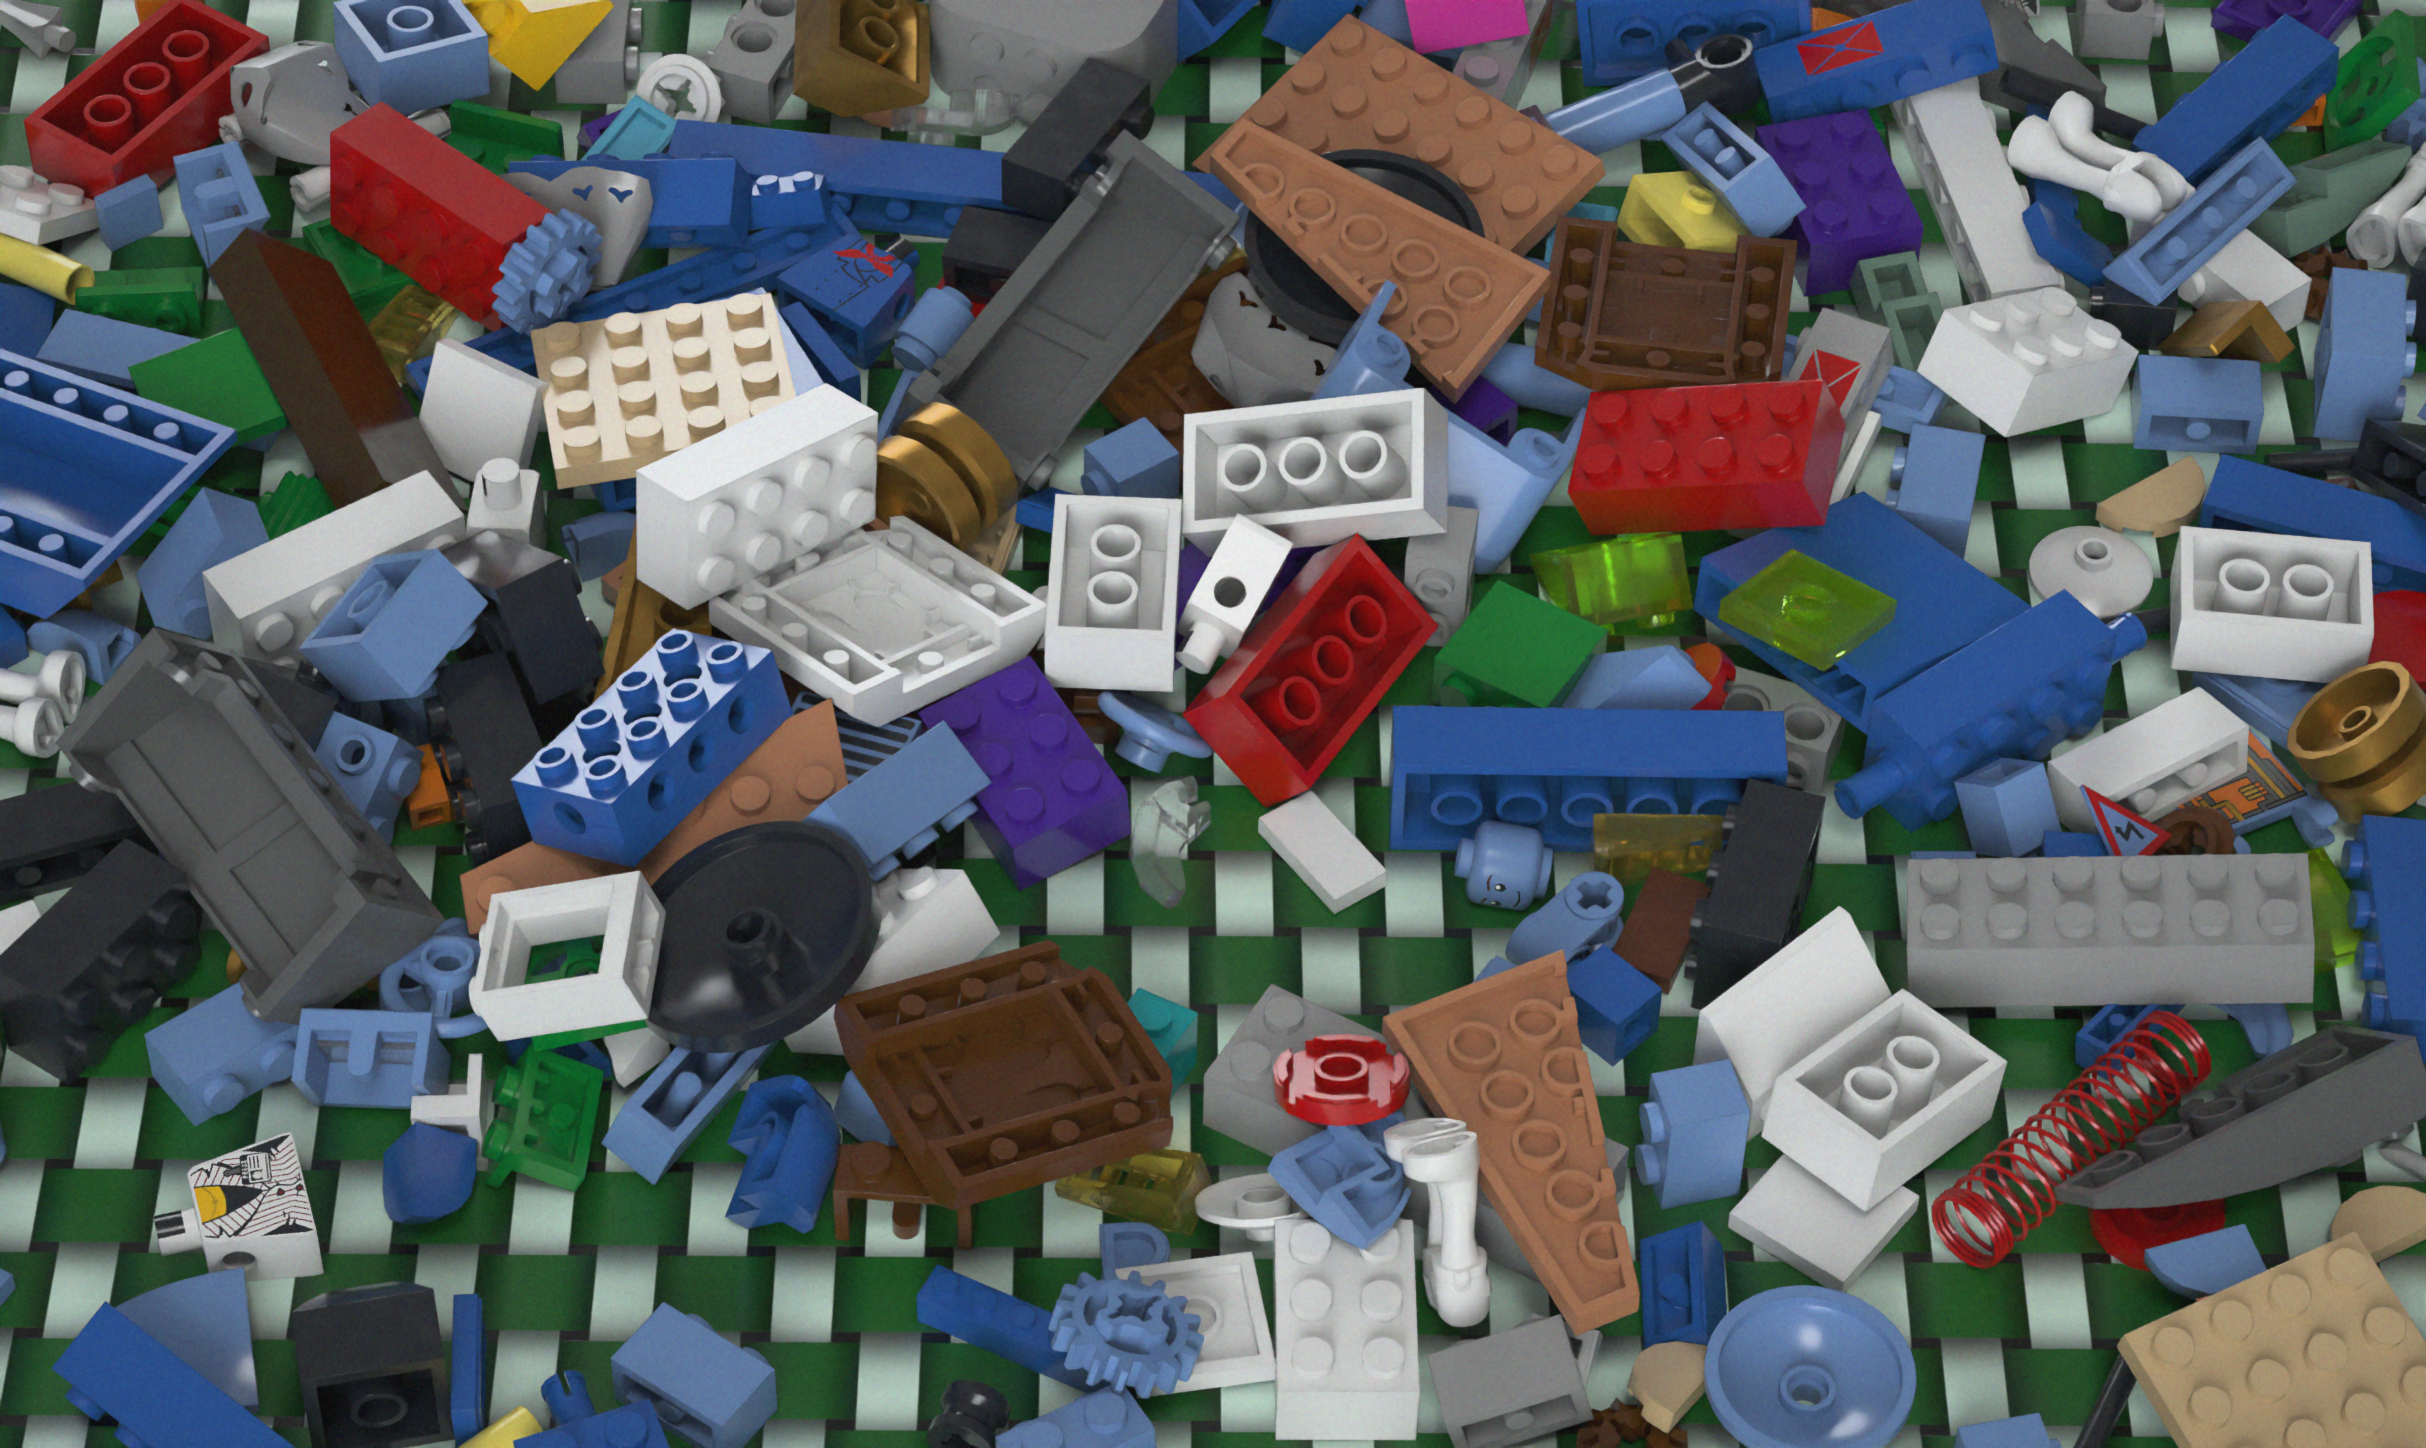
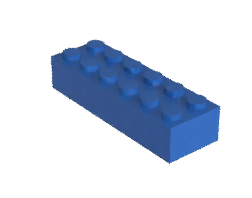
M1393 706L1388 784L1389 850H1458L1461 838L1473 840L1479 825L1487 820H1493L1538 830L1542 835L1544 847L1552 848L1553 852L1712 854L1714 849L1722 851L1724 844H1728V841L1721 840L1727 807L1730 801L1741 804L1748 780L1754 779L1786 787L1788 764L1783 711Z

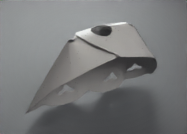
M310 40L299 41L279 47L230 68L231 102L242 134L262 149L281 158L306 164L330 165V132L356 117V115L344 111L346 104H349L352 107V111L357 115L369 109L349 90V76L333 44ZM323 60H326V68L331 72L332 75L327 74V72L321 67H319L317 64H320ZM248 83H251L252 94L247 106H245L242 101V94Z
M582 166L569 169L550 182L527 172L498 175V177L521 192H529L532 199L554 212V216H557L560 210L565 208L571 213L576 212L597 227L596 233L603 239L595 250L602 254V258L590 269L595 278L587 293L605 290L617 285L648 230L653 206L648 179L624 171L605 170L596 166ZM589 185L593 186V189L588 194L587 201L573 193L575 188L585 190ZM613 187L620 192L632 190L633 194L628 195L620 203L617 197L609 192L608 189Z
M1239 272L1222 278L1211 293L1190 353L1193 358V364L1211 385L1237 409L1309 401L1323 376L1315 375L1316 365L1314 361L1319 360L1323 365V369L1326 370L1336 350L1325 344L1309 340V335L1296 330L1278 317L1277 323L1285 326L1286 330L1268 328L1271 323V316L1275 314L1258 297L1249 279ZM1239 291L1245 294L1247 300L1255 302L1258 308L1240 306L1241 298Z

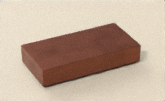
M1652 867L1614 946L1613 952L1660 986L1662 992L1669 994L1686 959L1691 943L1695 939L1689 937V929L1696 901L1698 898L1706 899L1708 892H1712L1713 889L1705 888V883Z

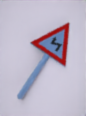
M2083 784L2079 787L2109 856H2151L2172 836L2171 833Z

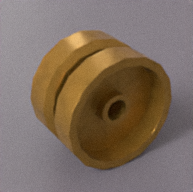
M939 402L923 404L900 425L896 436L887 437L877 445L876 516L888 526H890V517L904 515L964 553L975 543L981 533V529L991 528L1012 509L1018 499L1017 480L1009 460L994 439L975 420L955 407Z
M2380 661L2360 666L2336 678L2307 702L2297 713L2288 730L2287 748L2312 780L2318 781V790L2327 802L2335 808L2338 816L2344 822L2360 824L2363 815L2389 817L2408 808L2426 794V695L2400 663Z

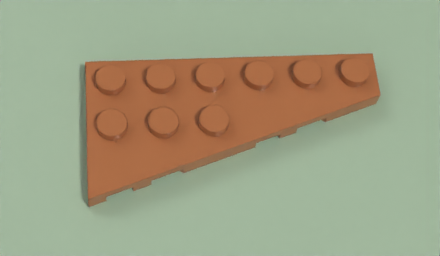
M1244 118L1240 120L1210 155V172L1360 315L1386 280L1397 286L1377 323L1395 333L1402 340L1409 351L1411 363L1454 404L1458 402L1550 288L1551 271Z
M832 698L786 719L634 868L531 841L460 875L469 937L479 940L480 928L487 920L491 894L634 871H641L651 887L675 862L693 849L719 835L764 822H801L826 799L848 785Z
M1562 949L1384 1016L1382 1035L1395 1055L1399 1051L1407 1058L1410 1078L1436 1118L1461 1120L1467 1124L1468 1131L1477 1134L1480 1155L1478 1184L1577 1336L1637 1312L1640 1292L1626 1229L1621 1224L1615 1197L1616 1184L1612 1167H1609L1604 1147V1130L1587 1054L1583 1051L1577 1026L1578 1013L1574 996L1571 997L1567 981V964L1564 950Z

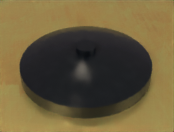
M1373 149L1338 150L1318 155L1485 238L1480 216L1466 193L1454 181L1430 165L1405 155ZM1249 210L1244 230L1243 257L1248 279L1258 297L1272 313L1296 330L1311 337L1340 345L1342 339L1360 314L1258 216Z
M773 821L745 826L719 835L693 849L675 862L651 886L654 894L665 909L666 915L648 1019H643V1021L660 1038L675 1046L702 1053H732L754 1049L783 1039L801 1030L827 1012L845 995L863 972L877 943L881 926L882 909L879 890L874 877L858 851L843 837L827 828L799 821Z

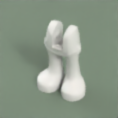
M2074 91L2064 93L2056 101L2048 121L2036 115L2026 117L2018 125L2009 143L2008 162L2014 169L2031 178L2048 180L2089 192L2103 201L2105 209L2118 212L2124 218L2131 221H2139L2146 224L2152 223L2159 217L2162 209L2166 210L2176 207L2184 200L2187 194L2185 178L2171 165L2158 158L2157 155L2143 151L2135 153L2104 142L2092 132L2094 123L2093 105L2087 98Z
M2426 141L2421 145L2420 150L2409 159L2402 180L2377 202L2364 208L2347 230L2346 242L2349 251L2357 260H2367L2368 267L2385 268L2397 256L2399 246L2407 263L2413 267L2422 249L2426 247ZM2422 196H2424V198H2423L2416 206H2414L2415 203H2416Z
M65 649L52 651L43 661L39 674H26L0 667V700L19 705L18 708L0 705V738L15 743L22 753L30 756L48 758L59 750L55 742L64 733L63 723L71 724L76 719L82 703L86 669L81 654Z
M1448 1118L1416 1119L1389 1127L1384 1131L1387 1155L1390 1159L1403 1163L1404 1173L1408 1178L1427 1183L1430 1205L1427 1248L1422 1249L1421 1260L1424 1286L1429 1305L1437 1310L1439 1316L1451 1326L1468 1327L1476 1325L1487 1316L1490 1308V1295L1492 1293L1490 1277L1486 1273L1487 1253L1484 1248L1477 1245L1474 1235L1478 1170L1480 1166L1477 1134L1468 1131L1465 1122Z

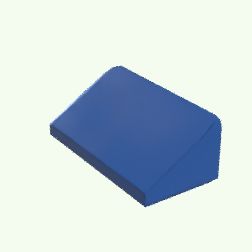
M1700 1220L1640 1240L1644 1350L1654 1344L1674 1341L1707 1346L1715 1328L1727 1314L1723 1247Z

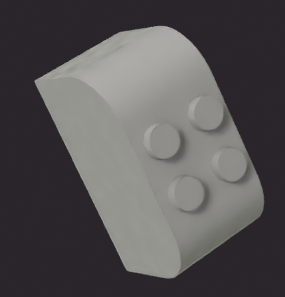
M929 0L931 73L937 86L945 94L958 101L1031 124L1088 58L1151 80L1150 106L1177 67L1178 0Z

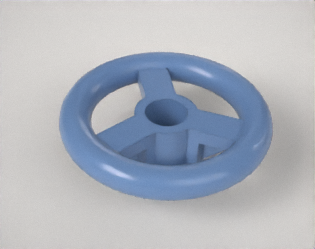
M1105 690L1098 696L1097 703L1100 710L1113 721L1120 724L1124 731L1115 751L1123 758L1140 767L1161 773L1170 753L1178 752L1194 758H1207L1214 752L1186 719L1161 706L1117 690Z
M451 934L430 936L429 939L382 971L379 982L380 997L387 1011H416L405 1002L400 993V980L403 974H406L427 987V994L432 999L429 1012H433L437 1038H460L476 1034L488 1028L482 1016H477L475 1012L466 1016L451 1018L454 1003L461 1001L466 996L467 992H469L470 980L476 976L478 964L474 963V960L479 962L481 952L479 940Z

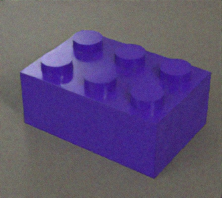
M1866 108L1755 127L1754 142L1771 155L1806 205V208L1794 217L1791 225L1785 231L1776 235L1777 239L1798 241L1794 276L1804 297L1851 289L1849 281L1857 262L1860 260L1915 251L1919 263L1924 225Z
M1030 655L918 712L919 721H922V735L944 720L992 782L972 799L978 810L968 819L1019 892L1132 833L1126 788Z

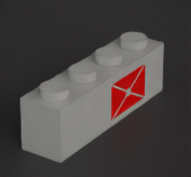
M1524 0L1530 34L1464 46L1452 74L1516 110L1562 9L1563 0Z
M1823 307L1813 327H1805L1802 330L1795 347V362L1788 376L1781 375V382L1824 379L1846 423L1835 475L1836 478L1894 364V354L1890 328ZM1772 528L1728 529L1727 533L1745 540Z

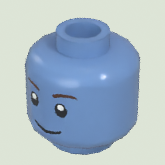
M1487 820L1476 829L1473 840L1460 839L1454 866V876L1465 878V892L1470 901L1487 906L1522 911L1530 906L1534 898H1544L1551 872L1553 849L1544 847L1542 835L1534 828Z

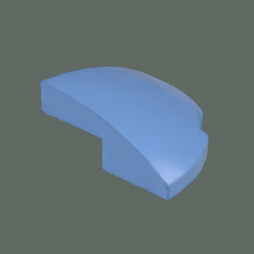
M1398 1109L1386 1118L1366 1124L1328 1125L1327 1129L1276 1153L1267 1171L1296 1203L1316 1221L1341 1239L1364 1250L1382 1238L1396 1223L1412 1192L1408 1187L1403 1192L1405 1184L1403 1163L1389 1158L1384 1141L1385 1130L1396 1124L1406 1122L1401 1110Z
M244 1267L212 1272L170 1283L143 1293L115 1307L120 1313L250 1413H260L256 1360L252 1342L248 1290Z

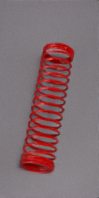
M2156 1010L2148 1013L2146 1017L2138 1022L2135 1030L2125 1033L2121 1042L2111 1045L2107 1054L2098 1057L2093 1066L2084 1069L2079 1078L2070 1081L2065 1090L2056 1093L2051 1102L2042 1105L2038 1114L2028 1117L2024 1126L2015 1129L2010 1138L1999 1143L1995 1151L1986 1154L1982 1162L1972 1166L1966 1176L1958 1178L1952 1188L1944 1190L1939 1197L1935 1198L1931 1206L1932 1222L1945 1246L1960 1260L1971 1266L1983 1269L1996 1266L2001 1259L2005 1258L2006 1254L2011 1253L2014 1242L2024 1241L2028 1230L2039 1228L2042 1217L2052 1216L2056 1210V1205L2066 1203L2055 1200V1193L2051 1185L2056 1187L2060 1183L2052 1179L2040 1167L2032 1154L2031 1148L2051 1163L2063 1182L2067 1180L2065 1173L2071 1177L2076 1173L2066 1167L2054 1155L2044 1136L2049 1137L2067 1153L2078 1172L2083 1170L2079 1161L2088 1166L2097 1161V1156L2093 1149L2103 1154L2125 1150L2126 1144L2135 1142L2134 1136L2152 1126L2154 1120L2163 1118L2167 1108L2177 1106L2181 1096L2191 1094L2194 1088L2198 1087L2199 1084L2208 1078L2211 1073V1056L2205 1041L2197 1030L2185 1019L2171 1012ZM2149 1024H2161L2172 1030L2185 1042L2193 1053L2198 1066V1075L2194 1077L2189 1062L2181 1051L2165 1037L2148 1031ZM2133 1037V1042H2128ZM2150 1037L2161 1041L2170 1048L2182 1061L2189 1076H2185L2170 1067L2155 1050ZM2125 1047L2134 1048L2137 1061L2124 1056ZM2121 1049L2120 1054H2114L2116 1050ZM2111 1059H2120L2124 1073L2111 1068ZM2106 1061L2105 1066H2100L2102 1062ZM2126 1062L2135 1066L2148 1077L2156 1087L2161 1101L2147 1094L2139 1086L2130 1073ZM2097 1071L2107 1072L2110 1085L2097 1080ZM2092 1073V1078H2087L2088 1074ZM2113 1075L2120 1077L2135 1090L2142 1099L2148 1113L2135 1107L2122 1094L2114 1081ZM2161 1081L2167 1083L2168 1085L2174 1087L2175 1089H2171L2170 1087H2168L2167 1085H2165V1084L2162 1083ZM2084 1083L2093 1084L2097 1098L2083 1092ZM2078 1085V1090H2073ZM2099 1087L2106 1089L2121 1102L2128 1111L2134 1125L2120 1118L2111 1109L2101 1094ZM2163 1090L2175 1094L2172 1101L2166 1102V1095ZM2070 1095L2079 1096L2084 1111L2069 1104ZM2064 1097V1102H2059ZM2086 1099L2092 1101L2107 1114L2115 1124L2120 1137L2105 1129L2094 1117L2086 1103ZM2149 1101L2154 1105L2162 1106L2159 1113L2153 1114ZM2056 1107L2066 1109L2071 1124L2056 1117ZM2051 1109L2050 1115L2045 1114L2047 1110ZM2072 1111L2079 1114L2093 1126L2101 1136L2106 1149L2094 1143L2081 1130L2073 1117ZM2136 1114L2148 1118L2145 1125L2139 1126ZM2042 1119L2052 1120L2057 1136L2042 1129ZM2037 1121V1127L2031 1126L2033 1122ZM2058 1123L2078 1137L2086 1147L2092 1161L2080 1155L2068 1143ZM2121 1125L2127 1129L2135 1130L2132 1137L2125 1138ZM2028 1131L2038 1132L2044 1149L2028 1141ZM2023 1133V1139H2017ZM2107 1137L2113 1141L2121 1142L2118 1149L2111 1151V1144ZM2014 1144L2024 1145L2031 1163L2027 1159L2014 1154ZM2009 1146V1152L2003 1151V1149ZM2000 1156L2010 1157L2017 1175L2000 1166ZM1995 1158V1164L1989 1163L1991 1159ZM2017 1161L2035 1173L2044 1184L2050 1198L2039 1192L2026 1179ZM1986 1168L1997 1171L1999 1181L2004 1189L1986 1178ZM1981 1170V1176H1974L1977 1171ZM2003 1173L2023 1188L2036 1210L2022 1202L2012 1191ZM1972 1181L1982 1182L1989 1200L1972 1191ZM1967 1182V1189L1960 1188L1962 1184ZM1989 1186L1997 1190L2010 1202L2022 1223L2004 1210L1997 1202ZM2036 1196L2044 1202L2051 1203L2047 1211L2041 1212V1206ZM1946 1201L1953 1202L1957 1218L1969 1236L1987 1251L1995 1253L1994 1255L1983 1254L1976 1250L1958 1234L1946 1212ZM1959 1204L1967 1208L1980 1220L1988 1231L1994 1247L1981 1240L1969 1227L1961 1213ZM2022 1209L2037 1216L2034 1223L2027 1224ZM2007 1220L2015 1226L2023 1228L2020 1235L2013 1237Z

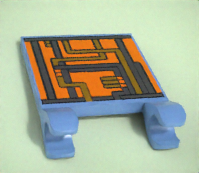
M2250 727L2247 772L2176 807V810L2189 806H2205L2220 812L2238 835L2234 840L2237 854H2251L2249 844L2240 835L2290 815L2303 840L2310 848L2318 849L2335 842V835L2328 829L2329 826L2336 824L2338 821V814L2335 808L2327 801L2314 798Z

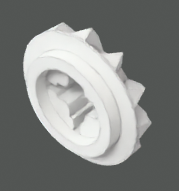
M671 54L654 61L642 74L635 93L676 121L677 119L719 123L720 110L726 103L721 96L719 87L721 78L710 70L706 65V61L685 54ZM688 87L690 91L687 99L697 111H679L674 117L677 103L670 98L671 94L664 89L684 91Z

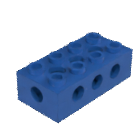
M1575 0L1584 87L1621 85L1671 66L1672 64L1666 57L1664 49L1674 39L1683 40L1695 56L1697 48L1704 41L1721 34L1745 36L1751 41L1754 51L1813 32L1812 0Z
M674 628L659 638L654 647L628 671L622 673L609 689L587 709L580 712L563 732L548 746L538 751L533 760L511 779L533 842L634 868L793 714L773 651Z

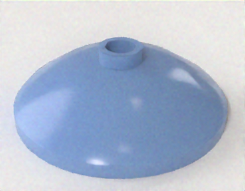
M1796 1285L1779 1287L1761 1292L1744 1300L1729 1311L1715 1328L1707 1345L1704 1361V1386L1712 1410L1726 1430L1748 1448H1883L1896 1437L1906 1423L1913 1406L1916 1391L1915 1362L1906 1340L1897 1327L1883 1313L1867 1302L1848 1293L1820 1286ZM1806 1400L1814 1405H1804L1797 1401Z

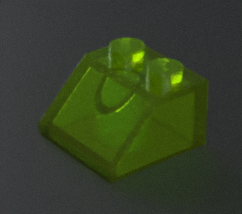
M1641 533L1530 554L1532 567L1546 602L1607 629V636L1616 634L1614 623L1637 619L1638 629L1659 627L1675 623L1674 612L1693 609L1681 534Z

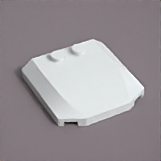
M903 515L890 517V529L865 532L862 527H859L727 591L722 598L716 596L710 599L709 623L739 643L772 650L779 669L826 700L832 698V703L852 717L880 727L910 712L917 711L925 705L959 689L967 688L972 683L1026 658L1045 632L1047 604Z

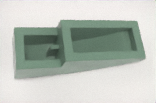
M2368 139L2287 167L2298 182L2246 228L2285 258H2291L2318 246L2345 229L2359 216L2364 208L2372 205L2384 193L2412 157L2411 145Z
M1915 251L1858 261L1849 285L1861 319L1890 328L1894 354L1893 365L1917 372L1943 314L1937 291L1928 293ZM1949 396L1945 407L1960 403Z

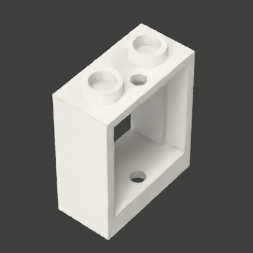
M641 871L491 894L486 923L482 924L479 932L481 952L476 976L470 980L469 998L475 1014L480 1017L482 1016L498 1041L648 1019L666 911ZM605 934L597 974L524 985L531 946Z

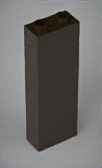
M246 227L208 270L336 510L427 470L465 517L469 510L332 262Z

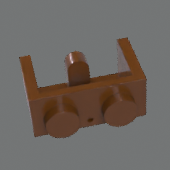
M865 1141L862 1143H852V1145L840 1144L833 1186L836 1240L849 1241L856 1199L894 1201L892 1212L894 1235L904 1240L917 1236L920 1231L923 1205L937 1204L932 1200L899 1146L885 1145L878 1141ZM978 1203L957 1209L959 1250H972Z

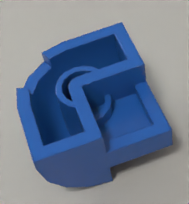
M782 1075L750 1083L727 1144L746 1154L748 1158L725 1217L745 1229L784 1222L803 1234L814 1229L836 1171L841 1133L832 1106L809 1082L801 1077Z

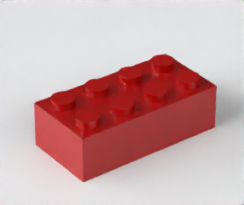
M169 0L23 120L33 172L53 183H63L79 187L84 190V197L93 201L94 197L144 174L149 176L158 189L175 174L173 157L205 149L220 136L219 128L221 126L218 124L219 119L234 113L231 102L230 68L269 52V37L197 0ZM248 83L242 94V101L245 106H247L252 94L251 83Z
M382 101L331 131L330 225L335 227L344 236L352 238L379 256L385 263L394 266L420 283L427 291L435 293L464 312L471 320L479 322L492 332L507 327V324L497 318L499 313L492 309V304L499 297L492 292V288L505 275L499 270V267L503 264L514 242L522 244L527 239V228L531 224L535 227L541 226L545 214L550 212L554 215V212Z
M1824 379L1591 392L1567 493L1591 535L1825 525L1846 423Z
M1356 533L1315 553L1238 648H1236L1184 711L1182 716L1261 804L1267 808L1310 789L1439 625L1359 534Z

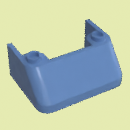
M1389 280L1384 282L1344 336L1310 400L1416 389L1403 381L1411 364L1407 347L1395 333L1377 323L1397 287ZM1443 407L1448 412L1447 505L1479 509L1475 573L1490 574L1495 572L1510 555L1566 470L1579 443L1586 408L1582 407L1557 439L1541 430L1524 428L1516 432L1505 447Z

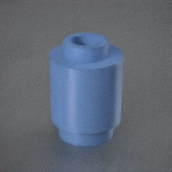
M944 286L942 290L928 288L895 332L896 343L891 348L893 356L907 369L922 372L924 369L930 371L935 361L939 357L943 359L975 320L974 315L971 313L973 309L971 301L961 292L949 286Z

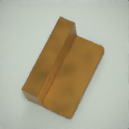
M2261 300L2207 302L2158 346V349L2164 356L2201 357L2218 355L2220 359L2260 361V363H2279L2296 348Z

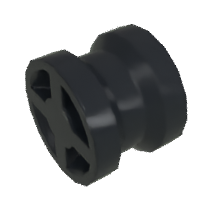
M956 1380L951 1382L944 1389L940 1399V1409L943 1413L934 1418L928 1429L927 1443L930 1448H996L995 1433L1002 1431L1006 1426L1010 1416V1405L1001 1393L984 1383L973 1380Z

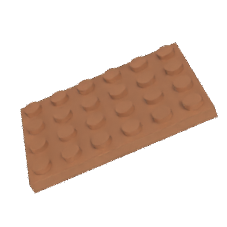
M1348 13L1191 164L1194 172L1212 174L1210 172V155L1242 118L1316 155L1348 149H1373L1405 155L1432 166L1454 181L1474 204L1483 224L1485 239L1521 257H1524L1557 224L1558 216H1565L1606 175L1602 159Z

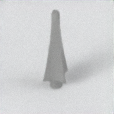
M0 0V24L17 36L41 59H44L52 47L62 52H68L76 43V34L62 26V8L22 0Z

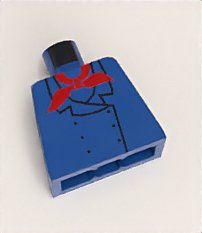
M845 235L777 276L778 310L800 301L849 361L866 371L895 338V332L916 305L915 273L913 270L920 264L919 254L915 247L903 238L894 239L881 250L857 235Z

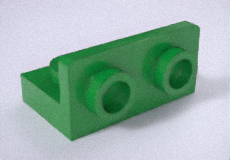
M455 99L449 108L451 133L445 142L497 176L508 174L509 161H530L531 157L535 155H552L565 161L562 126L558 122Z
M203 266L93 271L95 276L94 287H79L75 290L76 310L79 312L100 315L109 319L148 328H156L178 335L203 334L205 299Z
M532 1044L528 1045L514 1067L507 1064L504 1065L496 1079L491 1097L492 1103L499 1105L498 1116L493 1119L488 1127L481 1148V1156L489 1159L485 1184L499 1188L510 1171L513 1170L575 1192L586 1175L604 1070L548 1050L534 1052Z

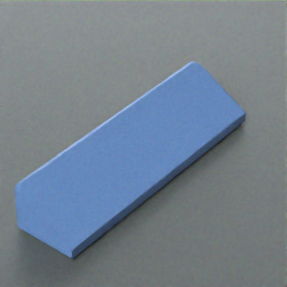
M2260 136L2231 157L2101 272L2109 280L2156 306L2298 181Z

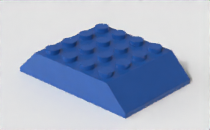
M0 349V603L44 619L53 615L85 591L238 440L236 430Z

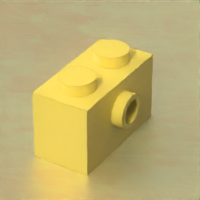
M1691 171L1634 174L1617 219L1618 227L1633 243L1736 253L1737 235L1751 236L1718 201L1716 194L1707 189Z

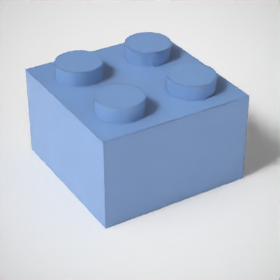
M341 0L333 2L335 50L346 68L349 79L370 107L382 101L405 117H408L415 112L443 105H451L455 99L466 101L470 98L490 94L488 35L461 0Z
M2333 267L2314 350L2313 437L2360 442L2366 417L2402 421L2406 401V386L2400 385L2402 378L2412 379L2416 361V343L2406 342V336H2412L2416 318V300L2406 299V274Z
M437 548L375 556L298 650L349 703L414 698L425 692L434 683L439 674L436 667L446 654L462 646L473 635L477 628L474 620L486 607L488 601Z

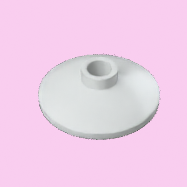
M2074 526L2055 531L2036 545L2029 561V580L2034 591L2042 601L2065 589L2098 618L2136 611L2147 600L2153 583V569L2144 551L2124 535L2101 527Z
M1270 1173L1251 1174L1220 1181L1203 1189L1195 1198V1210L1201 1218L1224 1227L1243 1229L1246 1231V1238L1252 1241H1273L1274 1219H1308L1312 1217L1296 1203Z

